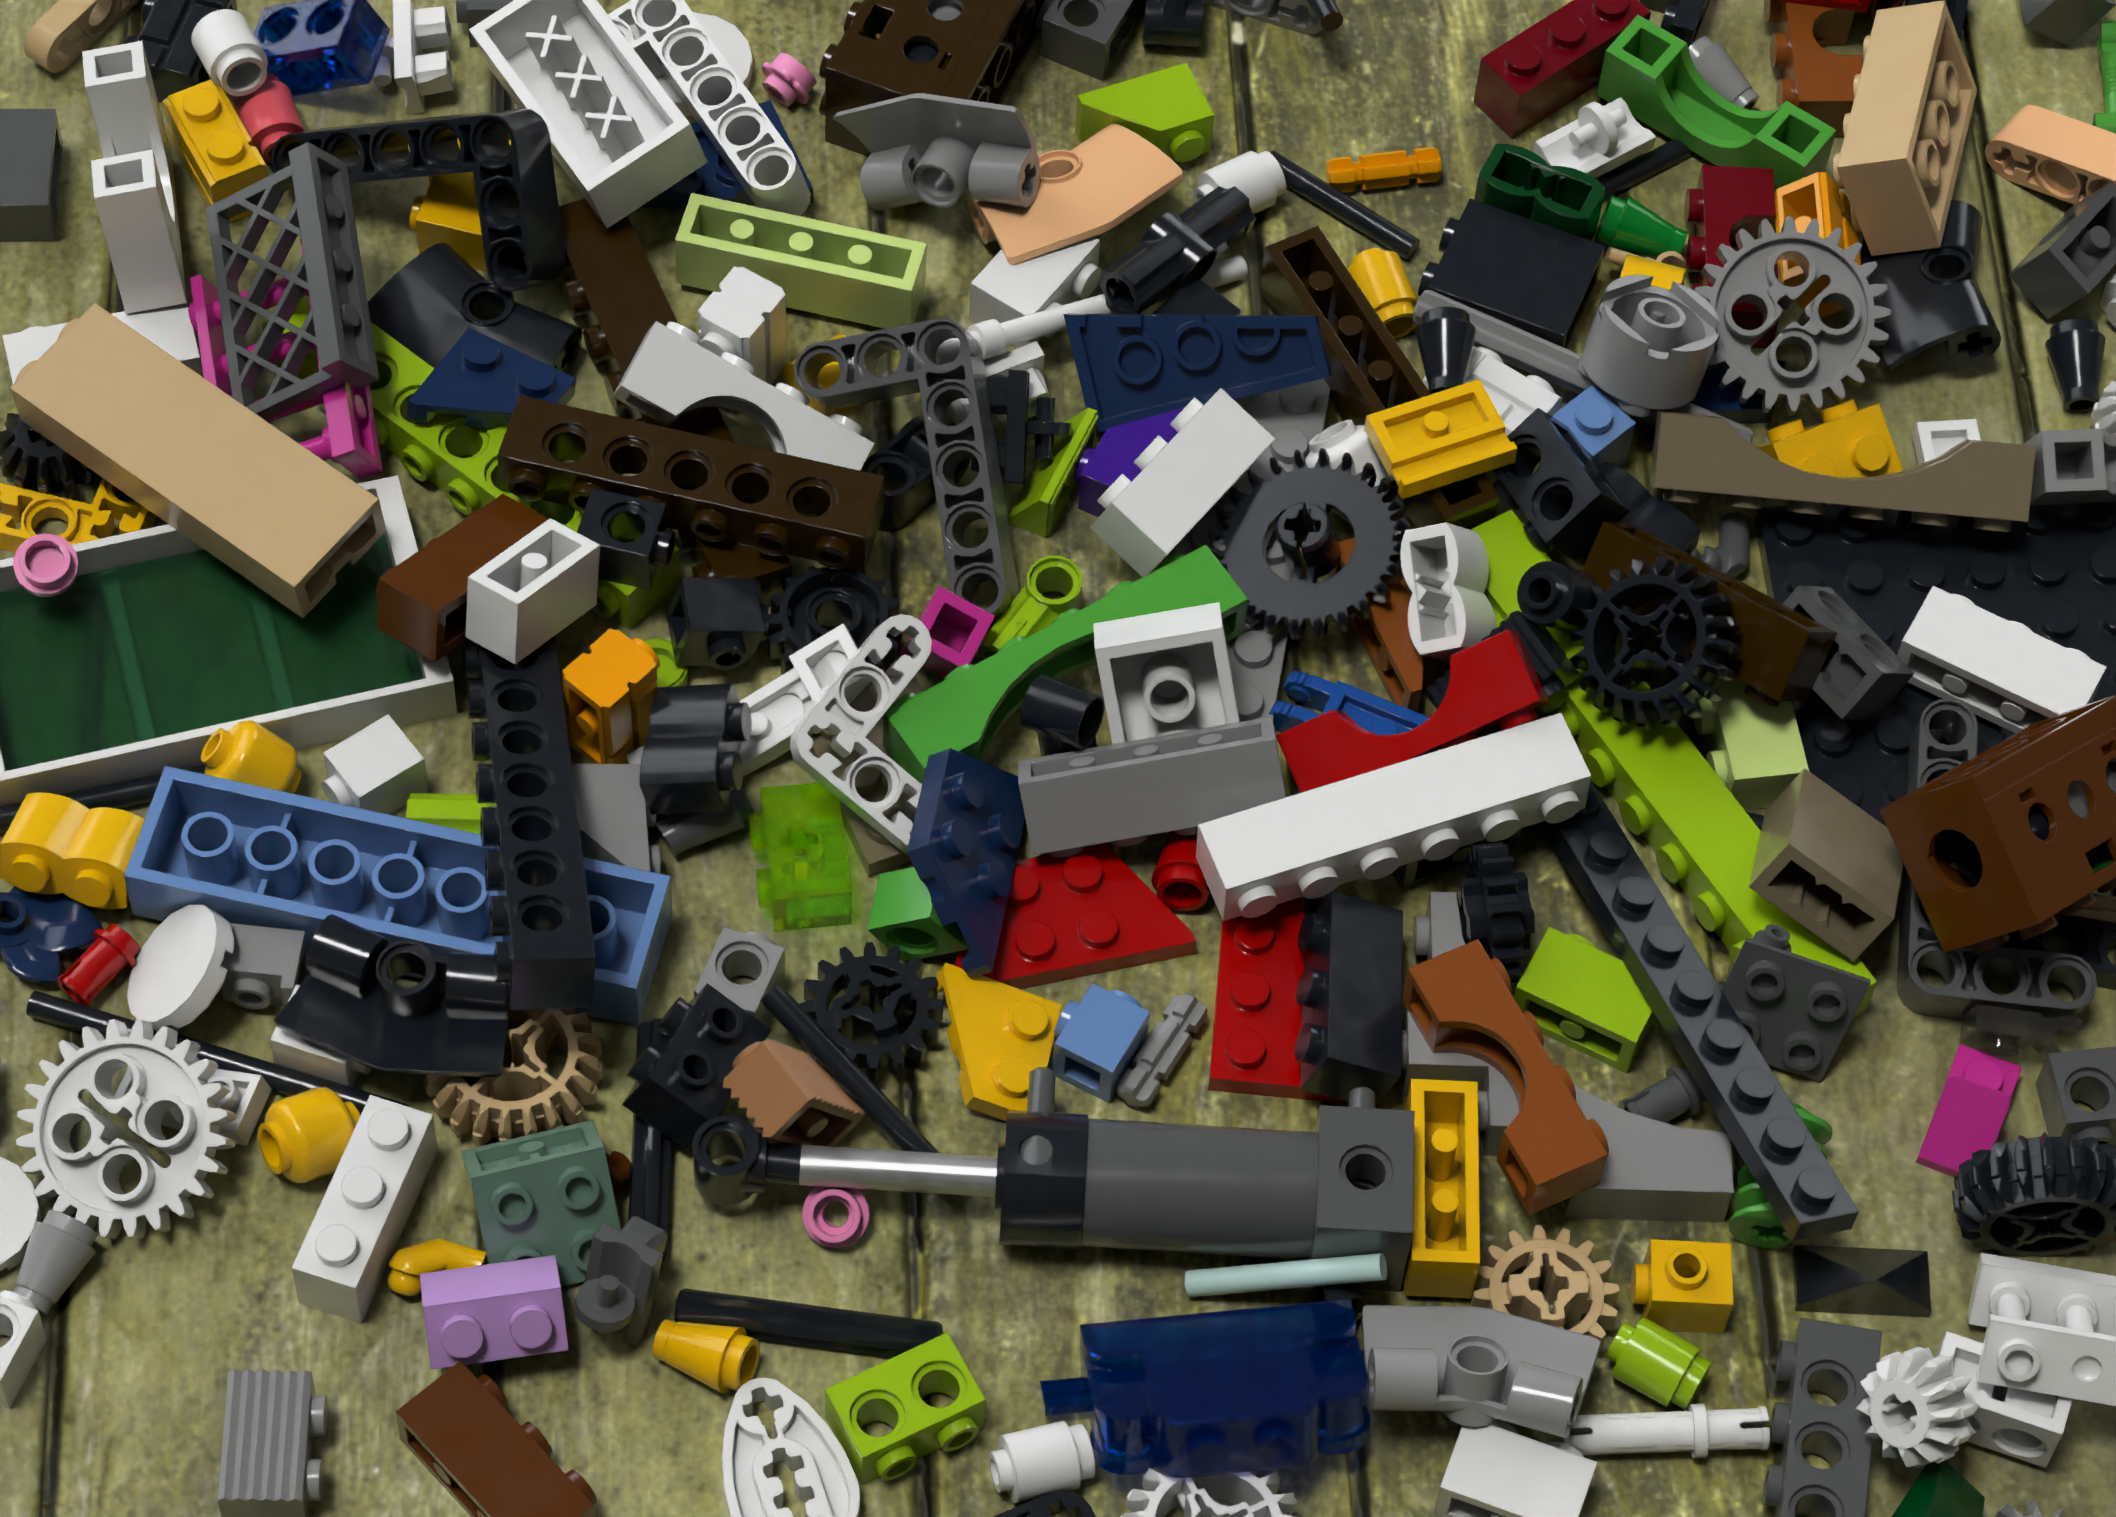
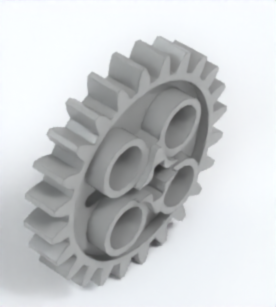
M1787 216L1781 228V233H1775L1769 221L1764 219L1759 224L1758 239L1756 240L1743 228L1737 232L1735 237L1739 248L1738 252L1724 244L1718 247L1716 254L1723 264V268L1713 264H1706L1701 274L1713 284V287L1700 286L1696 287L1694 291L1713 306L1720 321L1717 327V334L1719 333L1717 343L1707 370L1723 366L1727 371L1718 386L1722 390L1731 386L1736 381L1743 385L1739 403H1746L1756 392L1762 395V410L1764 413L1770 411L1777 399H1784L1788 416H1793L1798 409L1800 399L1803 398L1806 399L1814 413L1819 412L1822 408L1823 392H1826L1835 402L1839 403L1846 396L1842 380L1857 388L1863 384L1865 378L1857 364L1870 368H1875L1880 358L1868 348V345H1884L1889 337L1887 333L1874 327V323L1885 321L1891 315V309L1874 305V301L1883 296L1888 290L1887 284L1869 285L1867 279L1878 265L1874 261L1858 266L1854 259L1860 252L1862 244L1857 242L1845 250L1840 248L1838 243L1841 238L1842 229L1837 227L1824 239L1818 236V219L1813 218L1804 233L1797 232L1793 216ZM1783 260L1794 261L1800 265L1804 272V283L1795 287L1783 285L1775 276L1774 265ZM1820 277H1827L1829 285L1806 306L1798 319V323H1790L1762 354L1754 355L1751 352V347L1775 325L1783 311L1782 309H1791ZM1826 302L1840 304L1847 311L1848 325L1840 329H1833L1824 325L1819 318V306ZM1740 303H1748L1757 307L1762 315V326L1754 330H1745L1737 326L1732 318V307ZM1783 345L1798 347L1805 354L1806 368L1795 373L1781 368L1776 359V349Z

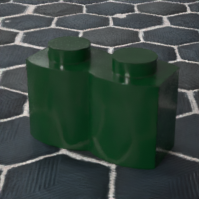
M1495 144L1479 172L1474 200L1592 241L1597 231L1606 188L1598 180L1580 170L1564 166H1550L1542 157L1523 147L1511 144Z

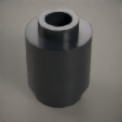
M1543 561L1533 565L1524 573L1519 582L1517 600L1520 610L1530 621L1565 633H1571L1578 629L1586 628L1587 621L1580 618L1577 609L1581 607L1594 608L1598 600L1592 596L1590 586L1598 585V583L1585 572L1557 562Z

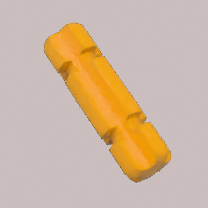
M1435 147L1413 149V155L1408 156L1406 150L1358 155V161L1352 162L1351 156L1331 158L1326 163L1325 177L1328 184L1343 193L1353 192L1354 185H1360L1361 190L1409 185V179L1414 178L1416 184L1436 182L1441 178L1442 161L1439 151Z

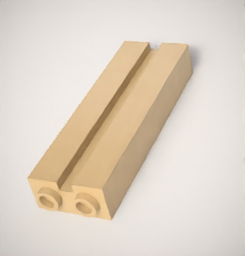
M96 303L80 318H75L68 322L61 330L57 341L38 360L26 364L19 372L15 383L10 387L21 421L302 618L337 583L335 574L347 562L354 565L387 531L379 498Z

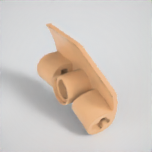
M1112 123L1070 151L1053 150L1038 156L1040 164L1039 187L1034 201L1029 207L974 200L970 193L967 194V203L972 222L982 242L988 244L997 240L1007 262L1010 265H1016L1115 228L1181 183L1184 177L1182 169L1159 148L1137 133L1119 124Z

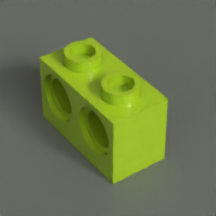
M948 1332L825 1389V1419L845 1450L861 1485L879 1477L883 1481L898 1478L911 1470L919 1458L940 1448L945 1452L959 1449L971 1442L978 1435L979 1430L984 1428L986 1399ZM940 1392L951 1396L955 1401L949 1406L936 1408L929 1406L922 1399L928 1394ZM872 1421H882L889 1424L894 1430L885 1436L874 1437L864 1433L860 1428Z

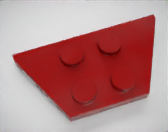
M1105 843L1085 847L1080 853L1068 857L1044 855L1015 862L1011 890L1008 895L993 971L982 974V976L1018 989H1024L1193 955L1196 940L1193 932ZM968 949L958 951L954 966L964 969L960 961L967 955Z

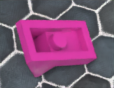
M1959 1044L1916 1163L1955 1177L1959 1174V1165L1967 1160H1972V1153L1978 1150H1992V1145L1997 1140L2012 1101V1094L2022 1067Z

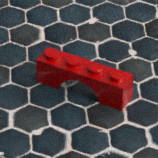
M1507 629L1450 655V679L1443 701L1429 719L1412 730L1394 735H1377L1361 727L1346 712L1332 709L1276 735V738L1298 789L1302 793L1477 739V735L1497 726L1503 731L1538 720L1535 709L1548 704L1549 701L1519 633Z

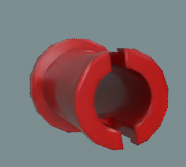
M113 923L105 930L98 928L92 934L95 940L92 945L63 975L61 974L56 979L61 990L75 1003L89 1007L96 996L124 967L132 969L136 964L134 956L140 951L138 943L125 930Z

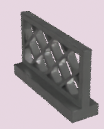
M309 142L289 151L290 166L206 207L232 398L264 420H268L345 382L360 389L379 380L347 164ZM294 187L296 201L286 220L273 215L284 192ZM247 210H251L254 213L236 245L231 240L229 219ZM269 221H272L281 226V229L264 260L253 254ZM299 235L302 241L303 256L294 273L291 274L281 269V266ZM250 259L260 264L261 267L245 298L239 296L237 282ZM278 274L290 281L275 310L271 313L260 306ZM305 289L309 290L311 310L303 326L299 328L289 323V320ZM258 313L269 319L253 352L247 350L245 335ZM286 328L297 334V337L280 368L268 360ZM315 344L317 345L321 371L307 378L300 379L296 376L312 345ZM267 368L277 375L265 398L254 403L253 389L263 369Z

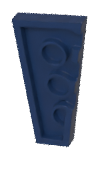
M1063 314L1086 409L1092 408L1097 410V415L1099 416L1097 433L1106 431L1110 427L1185 408L1194 397L1205 405L1220 388L1233 400L1332 376L1318 316Z

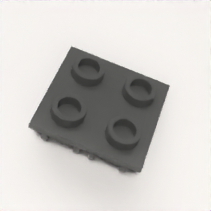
M1770 924L1766 926L1765 930L1756 932L1753 939L1746 937L1721 990L1768 1065L1821 1082L1871 983V979L1791 953V945L1788 942L1790 934L1781 926Z

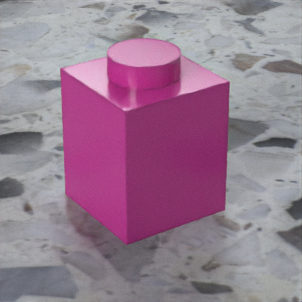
M938 586L919 618L929 630L932 640L931 653L922 668L945 679L957 667L970 664L995 616ZM911 637L908 638L900 656L906 654L913 658L914 654L908 649Z

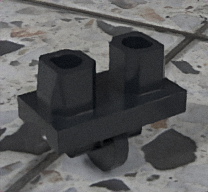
M1009 370L1008 377L997 376L986 378L991 413L1007 415L1006 439H996L1001 476L1004 477L1005 483L1025 484L1027 434L1035 435L1034 459L1053 460L1054 436H1072V423L1054 422L1055 398L1037 397L1036 421H1028L1030 373L1023 370ZM971 459V470L979 472L977 459Z

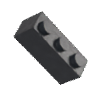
M1332 891L1314 913L1309 912L1304 917L1298 933V948L1304 951V970L1296 991L1297 1004L1303 1006L1302 1027L1295 1044V1059L1301 1062L1300 1089L1349 1102V1092L1352 1089L1368 1087L1375 1092L1376 1105L1401 1077L1403 911Z

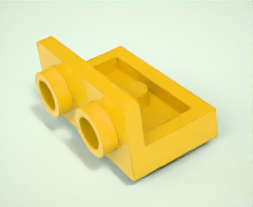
M1851 399L1819 411L1823 422L1804 429L1802 420L1798 419L1766 431L1770 442L1757 447L1775 460L1800 470L1834 477H1874L1903 471L1879 403L1857 409L1855 400ZM1783 499L1784 505L1787 506L1788 500Z

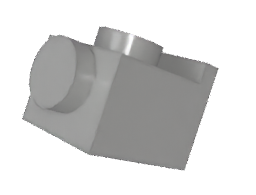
M230 923L235 944L232 954L225 951L221 966L228 970L221 988L223 1000L233 1001L235 1004L249 1009H263L269 1005L285 1007L295 985H301L308 975L306 968L308 946L305 931Z

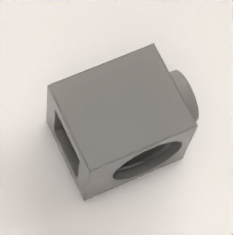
M723 927L694 989V997L708 983L765 1025L770 1012L760 1000L776 984L780 983L783 985L785 981V948L776 945L773 940L761 933L754 931L741 933ZM740 975L756 979L744 985L729 981L731 978Z

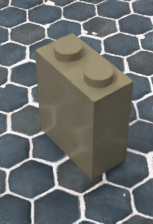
M1804 768L1765 811L1749 888L1854 962L1894 920L1904 863L1885 825Z

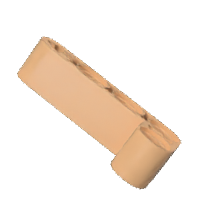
M2022 106L1985 148L1987 162L1999 176L2074 205L2110 181H2113L2116 185V133L2039 106Z

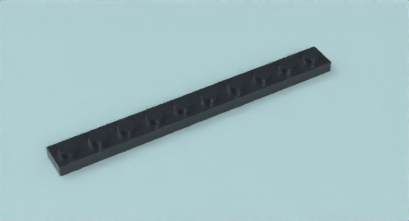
M1590 780L1584 809L1579 810L1571 818L1559 823L1539 822L1541 828L1792 1241L1852 1229L1859 1213L1857 1207Z

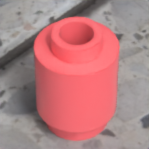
M267 73L264 83L256 91L248 95L236 96L233 108L251 137L253 146L258 149L265 163H271V152L274 144L280 137L305 131L289 87L273 74Z

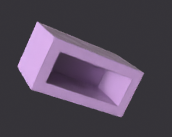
M556 1255L419 1274L431 1370L453 1367L459 1361L464 1365L569 1350Z

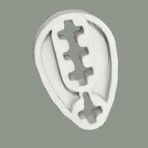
M756 1378L743 1384L735 1394L724 1430L722 1475L724 1502L728 1517H793L789 1508H781L783 1506V1485L778 1477H771L773 1476V1464L777 1462H785L786 1467L790 1471H795L796 1496L799 1501H807L805 1502V1517H860V1489L857 1477L845 1450L826 1422L805 1400L775 1379ZM764 1401L769 1410H775V1439L768 1437L765 1426L762 1425L759 1417L752 1416L753 1404L756 1402Z

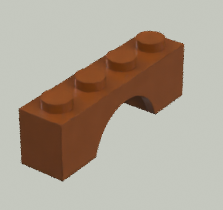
M1479 939L1408 968L1402 1001L1433 1053H1460L1476 1057L1499 1071L1512 1087L1518 1102L1519 1114L1503 1132L1496 1161L1527 1214L1532 1215L1598 1186L1609 1154V1146L1600 1125L1594 1119L1587 1120L1575 1101V1087L1566 1069L1560 1064L1554 1066L1543 1048L1544 1039L1537 1020L1529 1011L1522 1012L1511 994V981L1505 967L1497 958L1490 959Z

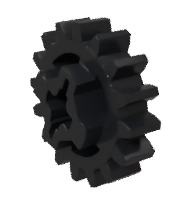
M1502 842L1471 845V851L1467 852L1469 867H1465L1466 878L1459 879V892L1457 895L1464 942L1467 944L1479 939L1489 958H1497L1503 964L1511 983H1518V977L1523 975L1521 962L1525 961L1524 950L1530 949L1531 933H1535V915L1531 907L1527 876L1524 872L1514 873L1513 856L1509 857L1507 844L1503 845Z
M866 942L864 955L860 957H854L846 946L840 948L839 965L836 967L830 962L821 960L818 963V980L806 979L804 983V1000L806 1002L800 1003L801 1007L859 1068L866 1069L867 1076L873 1083H877L879 1069L888 1067L897 1078L904 1076V1060L906 1058L922 1065L926 1060L925 1044L937 1045L940 1024L937 1022L943 1020V1000L936 998L938 994V981L936 977L921 979L923 961L915 958L906 965L900 963V947L895 945L888 951L885 957L877 956L873 942ZM842 989L845 991L843 997L833 1000ZM833 1000V1009L828 1010L829 1005ZM915 1014V1017L909 1028L903 1034L899 1035L898 1029L902 1026L910 1024V1015Z

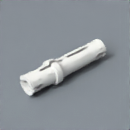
M1704 1403L1690 1404L1688 1411L1577 1415L1568 1438H1563L1562 1443L1576 1448L1583 1455L1690 1451L1692 1458H1707L1708 1451L1768 1450L1770 1428H1764V1422H1768L1769 1417L1766 1406L1750 1409L1706 1410Z

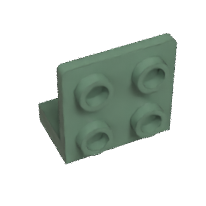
M593 1120L461 1151L466 1177L475 1200L488 1264L556 1255L561 1287L584 1282L595 1233L603 1223L621 1231L604 1145Z

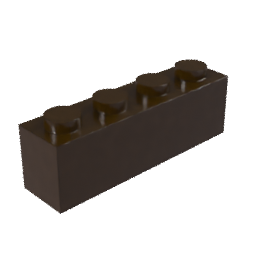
M1603 521L1582 572L1589 574L1596 580L1599 586L1609 590L1612 587L1609 570L1618 568L1630 577L1632 559H1642L1648 562L1651 568L1657 557L1669 558L1674 561L1675 567L1684 561L1698 568V577L1708 574L1718 582L1715 594L1724 593L1733 602V606L1724 616L1736 618L1739 620L1742 628L1727 637V640L1738 644L1741 647L1742 654L1736 657H1726L1724 666L1734 671L1735 678L1746 683L1744 693L1752 699L1772 707H1779L1781 701H1807L1837 632L1632 523ZM1663 596L1651 599L1637 607L1634 611L1642 616L1651 614L1662 603L1668 606L1676 596ZM1643 629L1642 632L1651 639L1650 643L1660 647L1662 640L1655 637L1658 634L1654 635ZM1696 629L1691 634L1687 646L1688 652L1692 655L1696 644Z

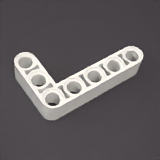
M631 0L609 13L608 16L654 77L657 78L664 74L756 207L801 216L810 204L811 193L793 152L684 0Z

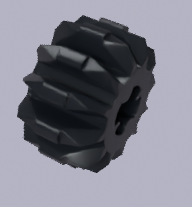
M7 413L6 430L0 432V469L7 482H15L16 487L50 495L63 491L72 500L76 492V484L94 486V478L96 477L94 471L21 421L19 414Z

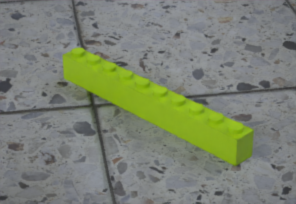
M1512 509L1471 529L1478 533L1487 552L1489 574L1484 594L1492 606L1496 628L1499 627L1501 621L1509 618L1510 613L1517 610L1522 612L1517 600V590L1524 573L1539 562L1551 561L1545 551L1538 547L1524 530V524ZM1545 626L1552 634L1553 639L1559 643V647L1566 653V657L1569 660L1575 654L1584 650V646L1571 640L1569 633ZM1617 645L1615 646V657L1620 652V648ZM1577 669L1580 672V676L1567 687L1569 690L1568 698L1558 708L1549 712L1548 716L1562 713L1591 774V780L1598 787L1605 786L1619 805L1621 817L1628 829L1636 835L1641 834L1655 852L1657 864L1663 875L1672 883L1678 882L1692 901L1694 913L1701 925L1710 932L1715 931L1728 948L1732 964L1746 937L1753 939L1756 932L1765 930L1766 926L1770 924L1781 926L1790 934L1788 942L1791 945V953L1871 979V983L1852 1020L1866 1013L1877 981L1859 957L1853 962L1749 888L1761 831L1681 727L1668 728L1658 720L1654 730H1644L1637 726L1635 719L1628 725L1614 720L1613 710L1603 712L1593 705L1592 701L1596 693L1589 694L1580 688L1577 682L1586 671ZM1642 681L1634 691H1651L1645 681Z

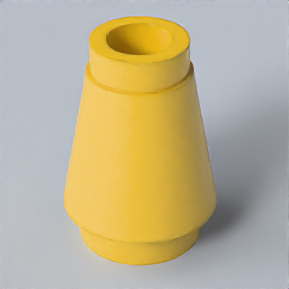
M665 1319L659 1326L653 1343V1357L655 1359L665 1361L666 1364L723 1394L727 1393L730 1389L737 1391L743 1384L752 1380L760 1354L759 1341L747 1336L746 1330L743 1327L683 1321L675 1322Z

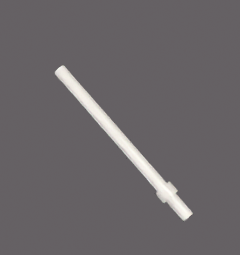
M1239 255L1214 262L1201 280L1213 288L1245 279L1248 274L1247 264L1244 258ZM1175 287L1154 304L1167 301L1180 288ZM1101 294L999 323L996 319H990L970 325L967 331L979 342L983 360L1004 354L1008 346L1067 330L1063 314L1117 313L1106 304L1105 295ZM959 338L948 339L939 346L936 352V362L938 365L952 363L957 358L960 352Z

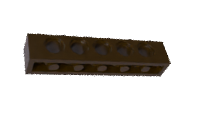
M522 395L518 396L497 455L500 490L512 493L523 500H545L572 506L584 513L591 490L595 488L666 504L667 528L692 533L710 542L724 540L755 547L768 555L779 556L786 554L809 559L831 569L849 568L865 572L884 512V476ZM565 460H575L574 462L570 463L562 462ZM628 473L637 474L634 476H622ZM685 487H696L697 489H694V490H685V489H682V488H685ZM749 500L758 501L757 503L753 504L743 503L744 501ZM807 514H817V515H820V516H818V517H806V516H804V515H807Z

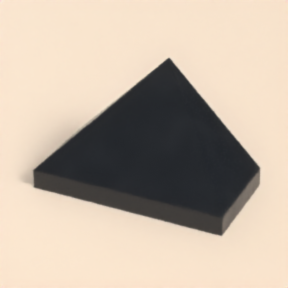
M1794 1245L1792 1252L1795 1311L1910 1317L1930 1316L1931 1298L1928 1251Z

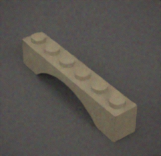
M1657 411L1650 485L1654 488H1664L1663 500L1700 503L1701 492L1726 494L1725 505L1732 507L1762 509L1763 498L1788 500L1787 511L1824 515L1825 503L1850 505L1849 517L1886 520L1887 509L1912 511L1911 523L1948 526L1949 515L1974 517L1973 528L2010 532L2011 520L2028 522L2036 447L2024 444L1965 439L1939 457L1907 470L1874 477H1834L1803 471L1775 460L1746 441L1721 417Z

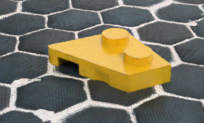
M945 962L936 975L938 981L937 992L945 993L952 1023L947 1028L952 1054L958 1059L961 1070L958 1079L965 1107L1006 1121L1007 1110L1027 1111L1029 1073L1035 1068H1047L1055 1037L1054 1030L1060 1016L1062 1004L982 975L970 978L964 969Z

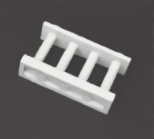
M1980 1253L1967 1311L1969 1324L1987 1327L1976 1374L1977 1382L2116 1406V1276Z

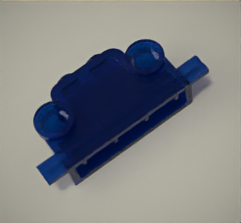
M1351 1299L1080 1325L1081 1377L1040 1381L1045 1416L1088 1412L1091 1425L1090 1441L1095 1463L1105 1471L1118 1475L1142 1474L1147 1472L1149 1468L1154 1469L1155 1467L1163 1474L1175 1478L1300 1467L1311 1463L1319 1453L1340 1455L1357 1450L1364 1445L1370 1434V1412L1367 1408L1368 1375L1364 1364V1353L1360 1349L1356 1335V1317Z

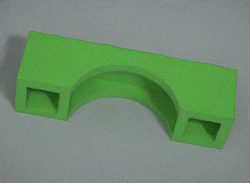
M1637 15L1605 52L1597 95L1609 103L1621 97L1627 103L1633 117L1672 140L1676 139L1683 142L1689 150L1713 164L1731 167L1772 168L1774 192L1780 187L1811 174L1826 171L1836 129L1788 101L1778 108L1769 111L1749 110L1728 101L1712 89L1699 74L1691 59L1688 44L1642 16Z

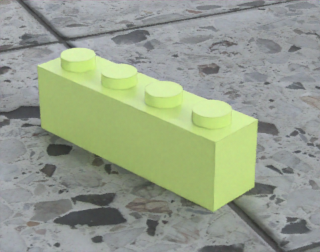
M691 193L675 238L677 284L719 292V284L734 266H743L782 287L786 294V307L887 329L915 322L925 290L927 243Z

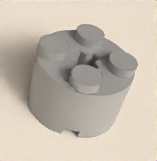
M1647 275L1624 276L1614 280L1607 286L1578 364L1579 371L1584 376L1591 379L1602 390L1618 399V404L1623 411L1638 417L1650 416L1654 409L1678 408L1694 400L1715 349L1719 333L1717 334V327L1720 322L1713 306L1694 290L1674 281L1670 290L1651 286L1654 276Z

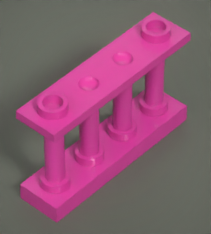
M300 239L301 250H302V256H303L302 241H301V239ZM200 274L190 278L193 303L189 304L188 312L191 324L198 334L203 376L210 383L232 397L217 287ZM284 277L274 280L260 307L266 310L277 306L290 280ZM305 289L302 297L306 295L309 297V304L311 310L309 290ZM248 290L240 292L239 296L245 298ZM291 331L282 334L268 361L274 364L285 360L297 334ZM257 343L247 346V350L253 352ZM313 344L310 351L314 349L317 351L319 371H321L317 345ZM345 382L266 420L271 422L323 404L325 406L327 427L323 428L321 436L300 442L299 444L323 461L331 459L335 463H340L359 480L383 473L369 384L359 389Z

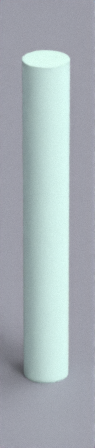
M1383 1253L1187 1270L1185 1273V1289L1188 1297L1382 1281L1386 1280L1387 1263Z

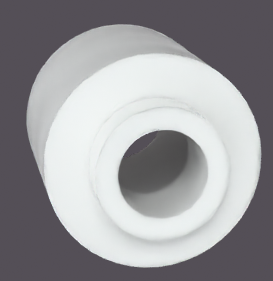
M231 9L217 10L209 13L196 24L192 32L191 42L216 87L223 88L224 91L233 96L248 95L261 87L267 76V56L246 18L241 13Z
M1249 151L1200 173L1197 179L1198 188L1194 189L1193 196L1195 203H1197L1218 186L1225 189L1235 186L1249 198L1252 213L1256 214L1275 205L1277 197L1286 192V181L1281 166L1270 152L1263 151L1257 154Z
M1059 1421L999 1435L997 1450L991 1451L988 1454L990 1475L998 1493L1007 1491L1013 1503L1035 1499L1058 1490L1069 1491L1078 1489L1081 1480L1093 1478L1095 1475V1460L1091 1441L1082 1424L1068 1426L1065 1421Z

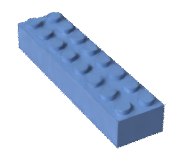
M165 766L124 874L133 915L164 921L171 913L187 905H205L223 916L229 923L305 931L308 949L318 927L331 914L379 934L393 943L404 940L420 942L429 948L432 954L449 955L450 952L494 954L495 942H503V936L491 937L490 896H498V891H486L485 852L493 851V847H482L480 834ZM583 857L596 959L592 1008H575V1012H586L590 1016L639 1026L673 916L671 876ZM417 973L404 974L422 979L425 978L421 974Z

